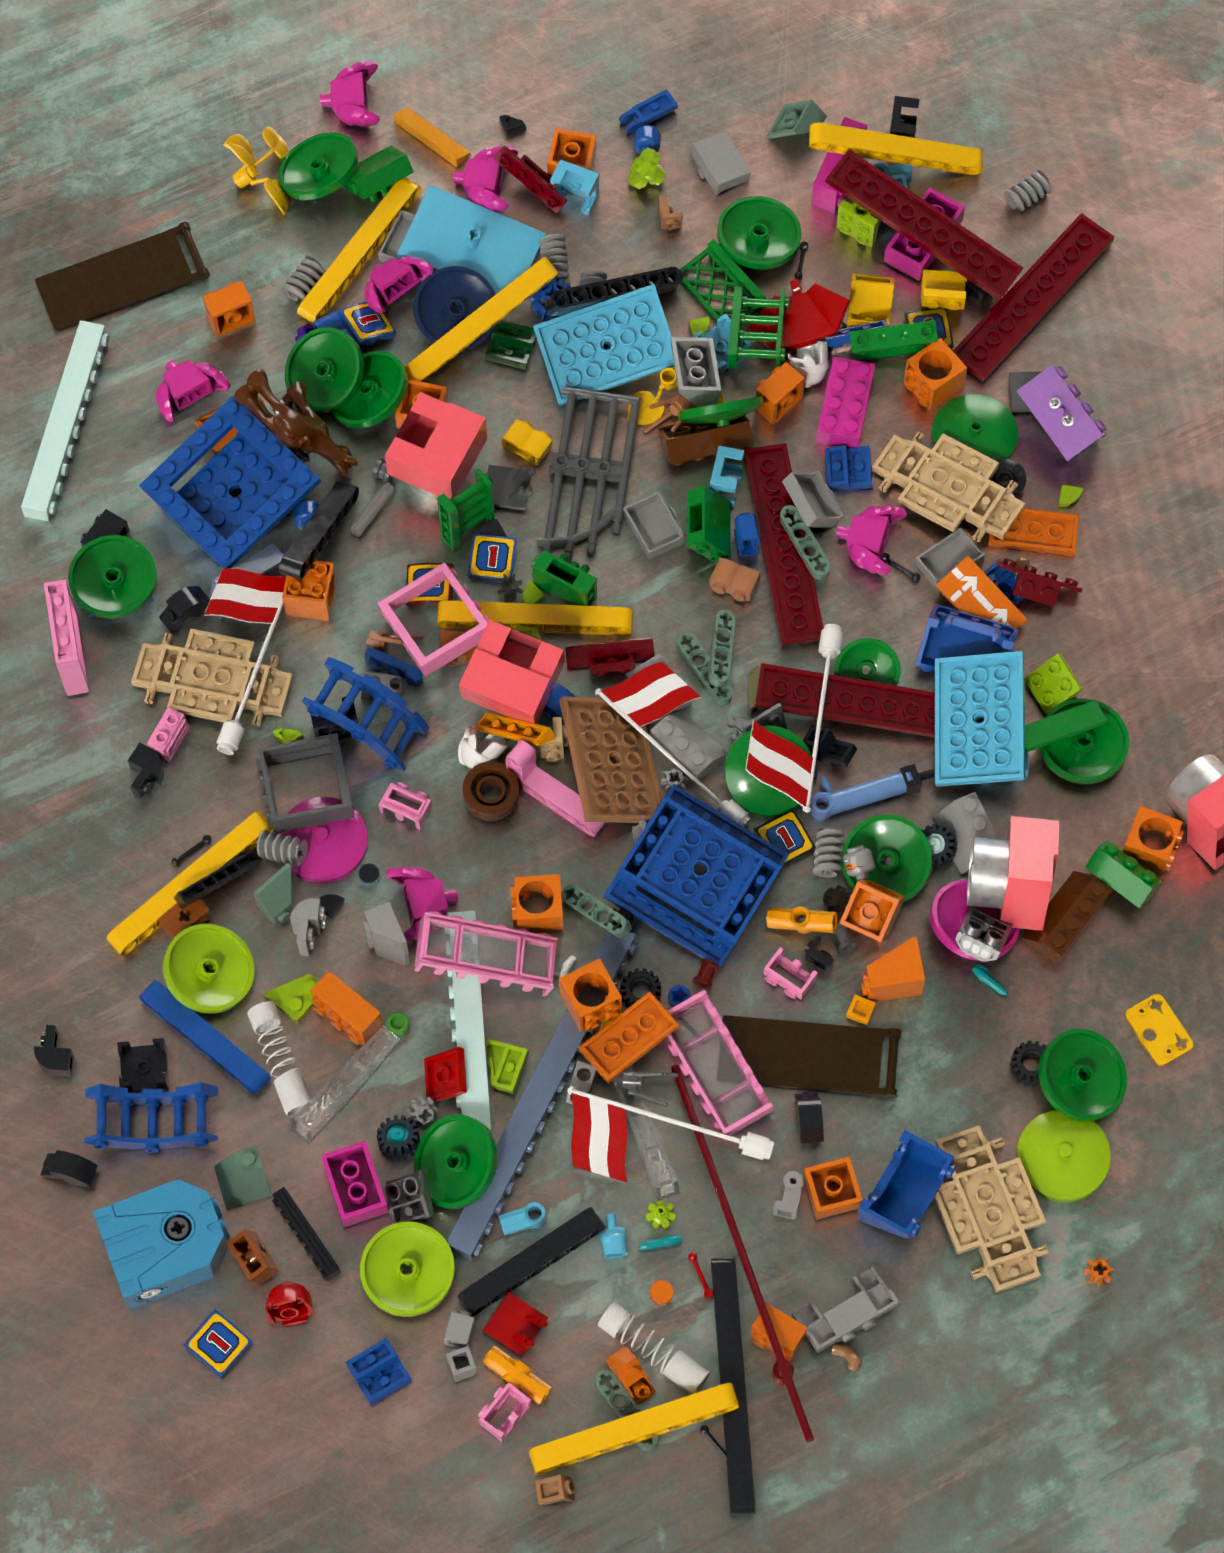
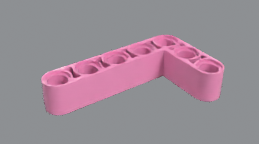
M520 740L507 755L506 768H510L514 772L519 788L588 835L593 837L597 835L606 822H585L580 795L536 766V752L533 747Z

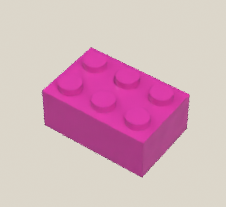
M366 1141L321 1155L343 1227L389 1213Z

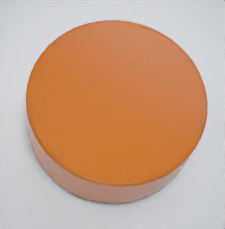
M665 1280L654 1282L650 1288L651 1300L657 1305L668 1304L673 1298L672 1285Z

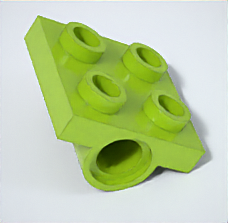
M843 199L838 208L836 228L843 234L854 237L860 244L872 248L877 240L879 220L855 202L850 204Z
M1060 653L1054 655L1024 678L1046 715L1059 704L1077 699L1076 695L1084 690Z

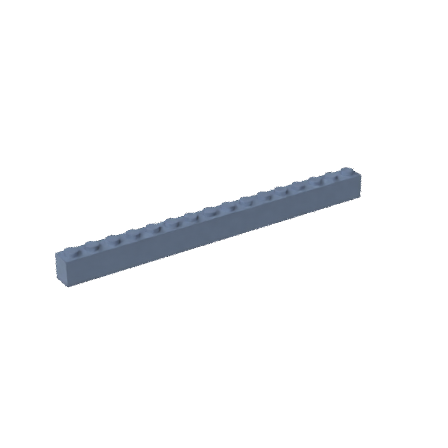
M607 931L591 961L601 959L616 988L618 985L616 980L619 974L623 975L628 966L626 962L628 956H633L637 949L636 934L629 932L626 937L617 938ZM587 988L579 992L576 999L582 1005L593 1007L602 1004L606 995L599 989ZM568 1009L564 1013L496 1145L497 1168L491 1185L480 1199L464 1207L447 1240L451 1251L467 1260L472 1261L474 1256L480 1255L484 1247L482 1241L485 1235L489 1236L493 1230L495 1223L492 1221L495 1215L501 1214L505 1206L503 1200L506 1194L510 1195L515 1187L516 1182L513 1181L517 1173H522L526 1165L524 1159L527 1153L531 1154L536 1146L534 1139L538 1133L542 1134L547 1123L545 1121L547 1114L553 1113L557 1104L555 1099L558 1093L562 1094L567 1085L565 1079L568 1073L572 1074L575 1070L576 1058L581 1053L578 1047L586 1042L589 1033L593 1034L595 1031L594 1029L580 1032Z

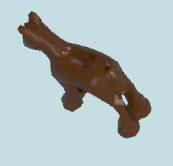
M262 369L253 371L247 378V384L235 392L234 400L255 413L279 441L301 451L319 454L328 460L342 476L347 478L349 475L348 469L352 468L351 465L357 466L358 462L353 458L347 446H338L332 441L327 424L312 410L307 402V390L304 384L296 382L289 386L285 396L278 400L269 387L265 371ZM258 393L271 405L275 415H272L259 401ZM293 403H294V405L296 406L297 410H298L300 413H298L297 411L293 410Z

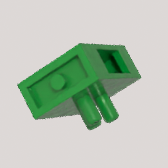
M390 145L359 162L355 172L344 184V187L347 191H351L355 196L357 195L363 200L370 197L371 202H376L379 199L377 192L381 191L384 198L389 192V188L391 189L397 181L414 173L407 154Z
M705 485L687 491V547L713 562H718L719 558L731 556L730 501Z
M543 550L540 556L537 555L531 564L533 583L540 590L568 605L592 606L597 598V578L588 574L590 567L587 564H583L579 569L580 565L576 561H573L571 564L567 562L569 556L566 553H562L558 558Z

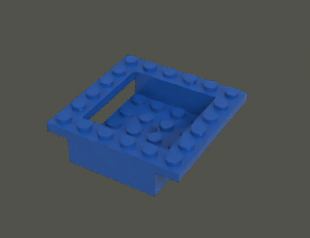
M232 396L158 466L139 487L218 567L221 566L223 569L232 568L305 498L321 480L243 405L238 404L234 400V396ZM234 427L238 434L176 492L172 486ZM240 488L242 490L238 497L231 496V492L234 489Z
M673 784L619 868L603 898L720 969L789 854ZM697 864L703 865L706 868V873L704 875H697L694 872V866ZM639 885L640 887L652 893L656 897L660 898L661 900L670 904L671 906L683 912L687 916L691 917L692 919L701 923L705 927L714 931L715 934L711 936L710 934L701 930L697 926L693 925L684 918L680 917L679 915L670 911L669 909L657 903L653 899L636 890V886Z

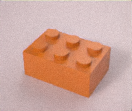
M330 971L310 990L311 1001L314 1004L313 1009L320 1016L324 1017L326 1015L330 1018L331 1024L337 1030L341 1031L343 1029L349 1034L348 1038L354 1044L358 1045L360 1043L366 1047L383 1029L381 1013Z

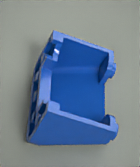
M934 606L928 617L915 666L920 667L923 671L932 672L935 670V658L1013 652L1018 630L1010 625L945 606Z
M904 1130L899 1139L902 1143L893 1152V1158L873 1192L869 1193L868 1200L864 1198L858 1208L859 1220L868 1225L909 1240L911 1236L916 1237L922 1226L919 1224L946 1177L950 1179L956 1166L953 1165V1155Z

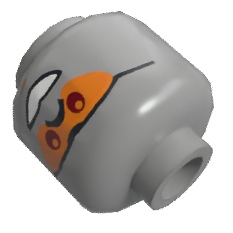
M864 845L847 849V853L843 856L847 874L849 876H856L857 880L870 877L869 872L875 869L871 850L864 848Z

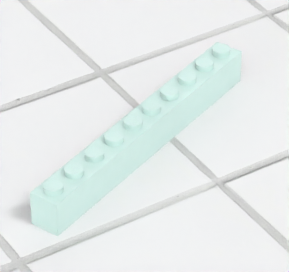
M81 320L79 322L21 505L24 517L50 521L51 515L56 512V499L62 493L63 476L66 477L68 474L69 457L72 458L74 455L75 446L73 444L75 439L79 438V425L86 416L85 406L91 400V387L97 381L98 365H101L103 362L104 346L107 347L109 342V334L106 332L105 325Z
M475 911L448 913L449 917L460 916L464 920H476ZM444 928L445 934H449L450 942H445L446 956H451L452 959L455 930ZM463 932L460 961L479 965L477 934ZM447 970L448 977H452L453 985H448L449 999H454V1007H450L451 1021L456 1023V1029H451L452 1043L457 1042V1047L464 1048L467 1093L456 1096L457 1109L462 1110V1115L481 1121L491 1132L481 983L478 982V976L467 974L464 979L456 978V972Z

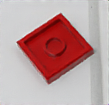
M457 1047L424 1058L426 1098L430 1097L435 1104L467 1093L464 1048Z

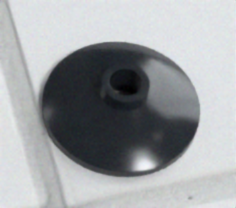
M1011 459L995 460L999 462V467L990 480L1004 488L1008 484H1001L1002 480L1017 482L1018 486L1012 494L1015 497L1018 496L1026 485L1024 468L1018 462Z

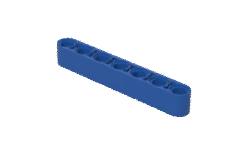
M154 980L140 994V1000L251 1094L256 1096L270 1081L271 1076L195 1011L181 1004L160 982Z

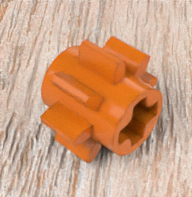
M1097 1256L1096 1261H1087V1265L1090 1268L1085 1269L1083 1273L1089 1275V1284L1095 1282L1100 1287L1103 1281L1110 1283L1111 1278L1107 1274H1112L1114 1268H1109V1259L1104 1261L1100 1259V1256ZM1099 1268L1103 1272L1102 1275H1098V1271H1095V1269Z

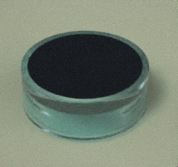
M366 863L359 868L358 879L362 885L372 887L380 881V870L375 864Z

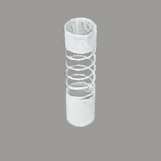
M266 1001L250 1008L247 1015L254 1033L261 1035L258 1043L265 1046L262 1054L269 1057L266 1064L269 1067H273L270 1075L276 1078L274 1085L286 1116L301 1115L309 1111L314 1106L300 1068L291 1069L280 1076L273 1075L272 1072L276 1067L289 1065L295 1062L296 1058L285 1059L277 1065H270L268 1063L271 1057L286 1054L292 1050V1047L282 1048L272 1055L264 1053L268 1046L283 1043L288 1037L276 1038L268 1044L260 1042L263 1036L275 1034L281 1031L284 1026H278L281 1023V1018L274 1002ZM280 1028V1029L277 1030V1031L270 1032V1031H272V1030H274V1029ZM285 1038V1039L282 1040V1041H279V1042H277V1043H273V1042H275V1041H277V1040H280V1039Z
M613 1302L599 1320L598 1327L602 1328L613 1338L618 1337L624 1330L621 1344L628 1343L634 1337L630 1348L631 1352L643 1346L640 1355L641 1359L647 1358L654 1352L650 1362L651 1366H656L664 1359L660 1369L661 1374L665 1375V1377L667 1376L674 1384L678 1385V1387L680 1386L690 1395L700 1391L709 1378L710 1371L706 1370L693 1358L687 1356L683 1351L678 1350L662 1372L665 1362L675 1345H672L659 1361L652 1364L665 1338L663 1337L651 1352L642 1357L655 1330L633 1350L634 1342L645 1323L627 1341L623 1342L624 1335L635 1315L632 1316V1313L622 1308L616 1302Z

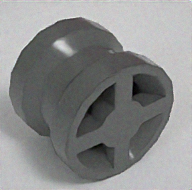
M379 458L374 466L372 478H380L384 483H391L394 477L387 474L386 462L384 459Z

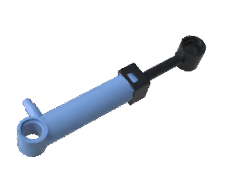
M915 764L900 768L899 772L833 791L827 777L823 776L820 780L824 792H819L813 796L811 814L816 820L825 821L834 814L904 793L905 796L921 792L922 781L934 778L935 768L918 773ZM825 804L827 805V808L820 809L817 807V805Z

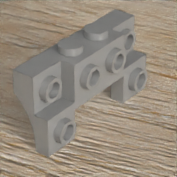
M873 1266L857 1277H853L852 1280L860 1292L825 1312L823 1316L813 1301L799 1311L792 1313L796 1321L808 1327L806 1336L817 1353L842 1340L844 1343L856 1337V1332L861 1329L869 1330L877 1324L876 1320H878V1317L899 1305V1301L893 1291L885 1284Z

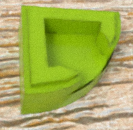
M709 316L689 320L688 324L691 335L693 336L701 331V336L707 333L710 326Z
M1062 485L1058 507H1067L1079 500L1083 488Z
M531 580L524 588L523 602L538 604L545 599V595Z
M278 728L272 731L280 744L304 739L303 734L296 729Z

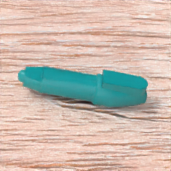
M978 963L972 968L978 979L985 982L997 993L1003 996L1008 994L1004 986L990 976V971Z
M668 1235L640 1243L639 1249L651 1250L681 1243L683 1237L681 1235Z

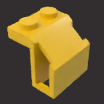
M923 270L921 307H928L930 309L948 308L950 310L964 309L966 300L964 276L952 271Z
M852 274L846 328L886 320L890 326L895 278Z

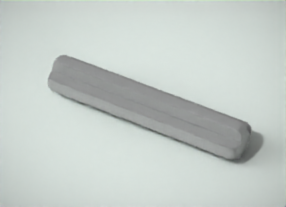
M384 483L350 528L353 535L357 537L362 535L394 493L393 485Z

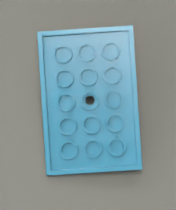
M429 185L397 256H412L426 260L434 267V271L449 266H461L472 269L481 274L490 283L495 294H497L532 266L540 249L539 242L546 233Z
M654 284L533 326L559 406L566 405L567 396L561 395L562 386L603 392L661 372L665 368L674 367L670 342L672 335Z
M1023 651L935 658V785L940 787L1025 780Z

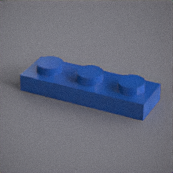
M886 320L844 328L840 329L837 334L824 337V341L827 342L828 347L840 348L845 343L851 342L850 332L888 327L889 325Z

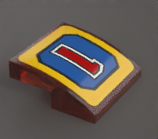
M443 563L408 564L406 585ZM445 563L449 569L454 568L453 564ZM445 579L405 605L409 608L424 605L438 608L440 601H453V587Z

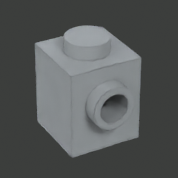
M460 1310L457 1313L451 1312L444 1336L445 1345L452 1347L469 1346L475 1326V1318L471 1317L470 1313Z
M459 1346L446 1353L454 1382L477 1375V1369L469 1346Z

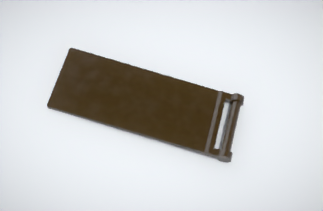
M182 222L177 227L36 278V285L54 330L59 331L78 324L80 320L86 321L184 284L207 279L210 273L200 257L190 233L191 227L189 223ZM178 234L183 235L197 269L195 273H191L176 237Z
M724 1015L722 1018V1022L727 1027L732 1039L740 1049L742 1056L761 1086L883 1096L885 1098L897 1097L895 1083L898 1044L902 1035V1030L868 1028ZM883 1037H888L890 1040L886 1088H879ZM720 1039L717 1081L741 1084L745 1080Z

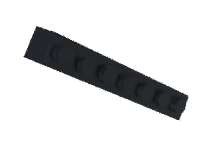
M253 848L182 891L177 892L174 899L180 908L183 909L257 866L263 858L258 855L257 849Z
M282 1187L273 1193V1204L275 1207L279 1206L283 1219L287 1218L290 1229L296 1231V1238L300 1243H304L305 1246L303 1248L307 1254L312 1255V1261L315 1266L319 1265L323 1278L327 1277L328 1280H331L340 1274L339 1266L286 1188Z

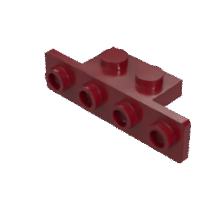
M504 145L495 155V161L554 212L558 213L568 201L550 183L551 176L525 154L520 159Z
M1004 558V561L997 560L996 563L1001 568L1018 573L1011 592L1013 595L1048 606H1055L1061 587L1080 593L1083 590L1078 585L1079 581L1066 577L1064 581L1058 579V575L1052 572L1045 571V574L1039 573L1037 568L1025 565L1024 568L1016 566V561Z
M652 637L565 648L568 669L589 667L591 674L598 676L606 675L608 672L613 671L618 673L629 672L630 669H635L634 661L649 660L655 656Z

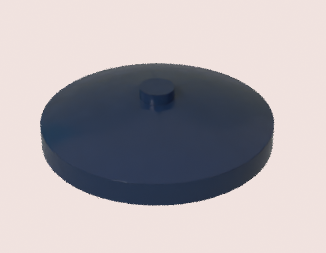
M449 266L438 269L422 281L415 294L413 302L415 323L424 338L433 344L496 294L490 283L481 274L472 269L461 266ZM495 325L462 351L472 349L484 342L491 334Z

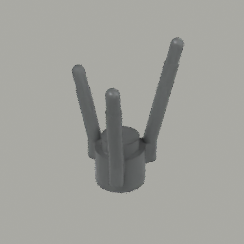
M624 1071L622 1088L628 1090V1095L638 1096L667 1107V1102L639 1092L637 1088L642 1089L643 1079L677 1078L678 1074L664 1073L663 1071Z

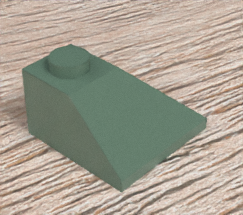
M813 100L784 104L767 137L772 139L808 134L809 126L813 123H823L827 115Z
M289 863L284 865L254 891L258 908L275 926L280 922H286L293 910L295 880Z
M257 1146L234 1152L214 1166L226 1210L272 1197Z

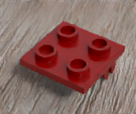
M508 1292L482 1332L522 1357L528 1347L532 1348L535 1345L533 1340L541 1328L547 1327L548 1323L546 1321L548 1317Z

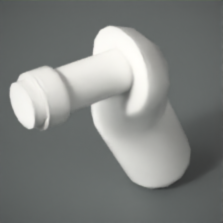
M574 955L569 956L562 965L561 973L554 972L553 977L561 978L567 975L571 967L576 963V957Z

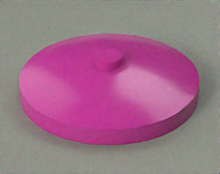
M333 797L310 798L294 806L286 815L342 804V800ZM354 807L355 818L281 833L285 837L290 835L293 839L295 837H298L301 841L305 839L308 843V854L304 862L297 867L291 865L295 876L307 882L326 884L344 879L358 868L367 851L368 835L364 820Z
M968 880L954 881L941 888L935 896L930 908L931 926L935 935L949 950L964 958L978 960L962 952L955 940L971 906L967 905ZM974 906L975 909L999 920V908ZM1011 928L998 958L1005 955L1013 947L1020 928Z

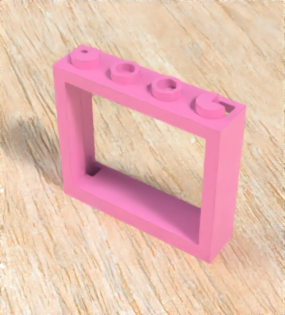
M445 562L377 603L381 614L398 639L402 640L403 646L425 677L477 646L490 620L487 615L482 616L479 612L481 607L475 599H470V592L464 583L460 585L457 581L459 576L454 568L449 569ZM447 579L479 625L425 657L393 611Z
M64 579L44 583L55 662L66 694L70 696L89 692L78 616L67 581Z

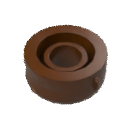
M485 762L473 767L465 776L463 782V798L467 809L476 818L485 821H497L507 817L518 806L519 784L514 772L497 762ZM487 787H496L502 791L500 796L493 800L485 799L480 794Z

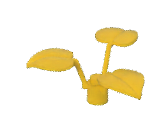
M264 128L262 135L271 150L255 162L254 154H252L253 149L249 141L241 134L230 136L223 146L229 148L244 163L243 167L233 174L235 184L240 188H244L248 184L254 186L257 183L264 182L267 193L276 203L282 214L285 215L290 200L289 195L284 191L280 182L276 179L270 180L268 177L256 180V176H258L256 167L273 152L281 159L286 157L289 151L285 140L273 128Z
M675 367L665 368L661 371V385L655 398L649 391H639L633 395L634 397H641L637 425H650L662 417L664 406L650 409L649 406L659 402L658 400L664 389L672 390L678 386ZM721 393L718 398L717 404L724 403V398ZM692 403V408H691V409H693V408H698V407H703V406H702V405H694V404ZM628 404V417H627L628 422H629V416H630V410H631V405H629V404Z

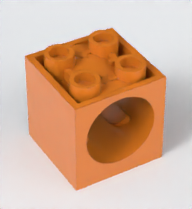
M939 338L938 342L930 344L907 360L904 384L909 391H913L916 394L919 403L931 411L964 389L967 367L948 345ZM937 372L945 378L933 380L925 377L923 373Z
M315 561L301 580L286 576L282 598L287 616L324 621L330 620L337 584L334 563Z
M1140 806L1122 852L1136 859L1138 864L1146 870H1150L1155 875L1162 877L1164 870H1170L1182 839L1184 830L1180 828L1183 821ZM1147 834L1156 835L1165 842L1167 847L1162 850H1152L1146 847L1139 837Z
M560 874L514 877L515 885H510L513 928L526 929L530 933L535 934L563 933ZM532 897L545 898L552 904L548 910L538 914L527 912L522 908V904Z
M865 878L859 880L839 924L882 942L889 937L906 897Z
M600 958L559 978V994L580 1032L594 1030L602 1021L606 1019L611 1021L622 1012V997ZM587 988L599 989L606 995L602 1004L593 1007L582 1005L576 998L579 992Z

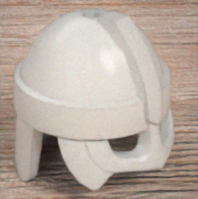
M817 341V344L797 349V358L787 354L790 365L805 378V388L821 382L826 375L827 369H829L828 345L826 341Z
M475 725L472 728H466L458 746L459 762L471 769L481 763L496 762L509 745L507 739L488 734L480 741L477 739L478 731Z

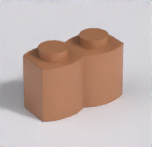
M719 558L709 579V585L716 593L731 594L735 600L740 602L744 600L750 601L759 583L760 572L728 559Z

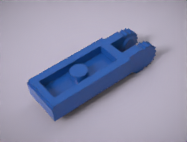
M664 90L633 106L632 109L619 117V121L621 124H625L634 117L637 118L625 128L630 134L639 127L645 126L678 109V104L669 91Z
M367 648L364 654L365 663L370 668L375 670L382 669L390 675L400 676L410 686H421L423 679L419 668L416 669V667L373 648Z

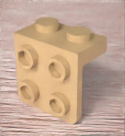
M553 717L555 740L541 746L529 744L536 752V761L547 760L549 762H556L559 759H564V747H568V738L565 725H562V717Z

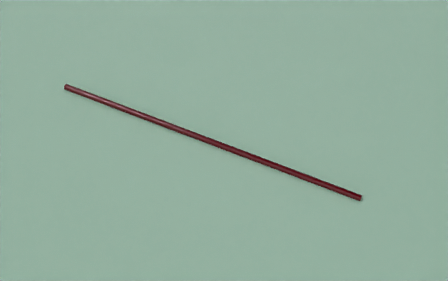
M673 1065L671 1070L672 1073L678 1074L675 1081L692 1125L701 1127L679 1065ZM693 1130L806 1442H811L814 1440L812 1431L704 1134Z

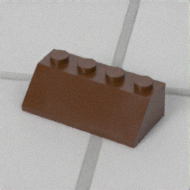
M746 416L730 420V425L717 427V423L699 424L683 422L674 432L671 431L674 425L658 428L666 459L670 465L673 464L675 466L683 465L688 460L700 461L706 459V456L717 455L718 446L744 450L748 449V446L754 445L750 421Z
M1073 871L1048 903L1043 931L1028 929L1021 940L1059 966L1109 901L1114 889L1096 875Z

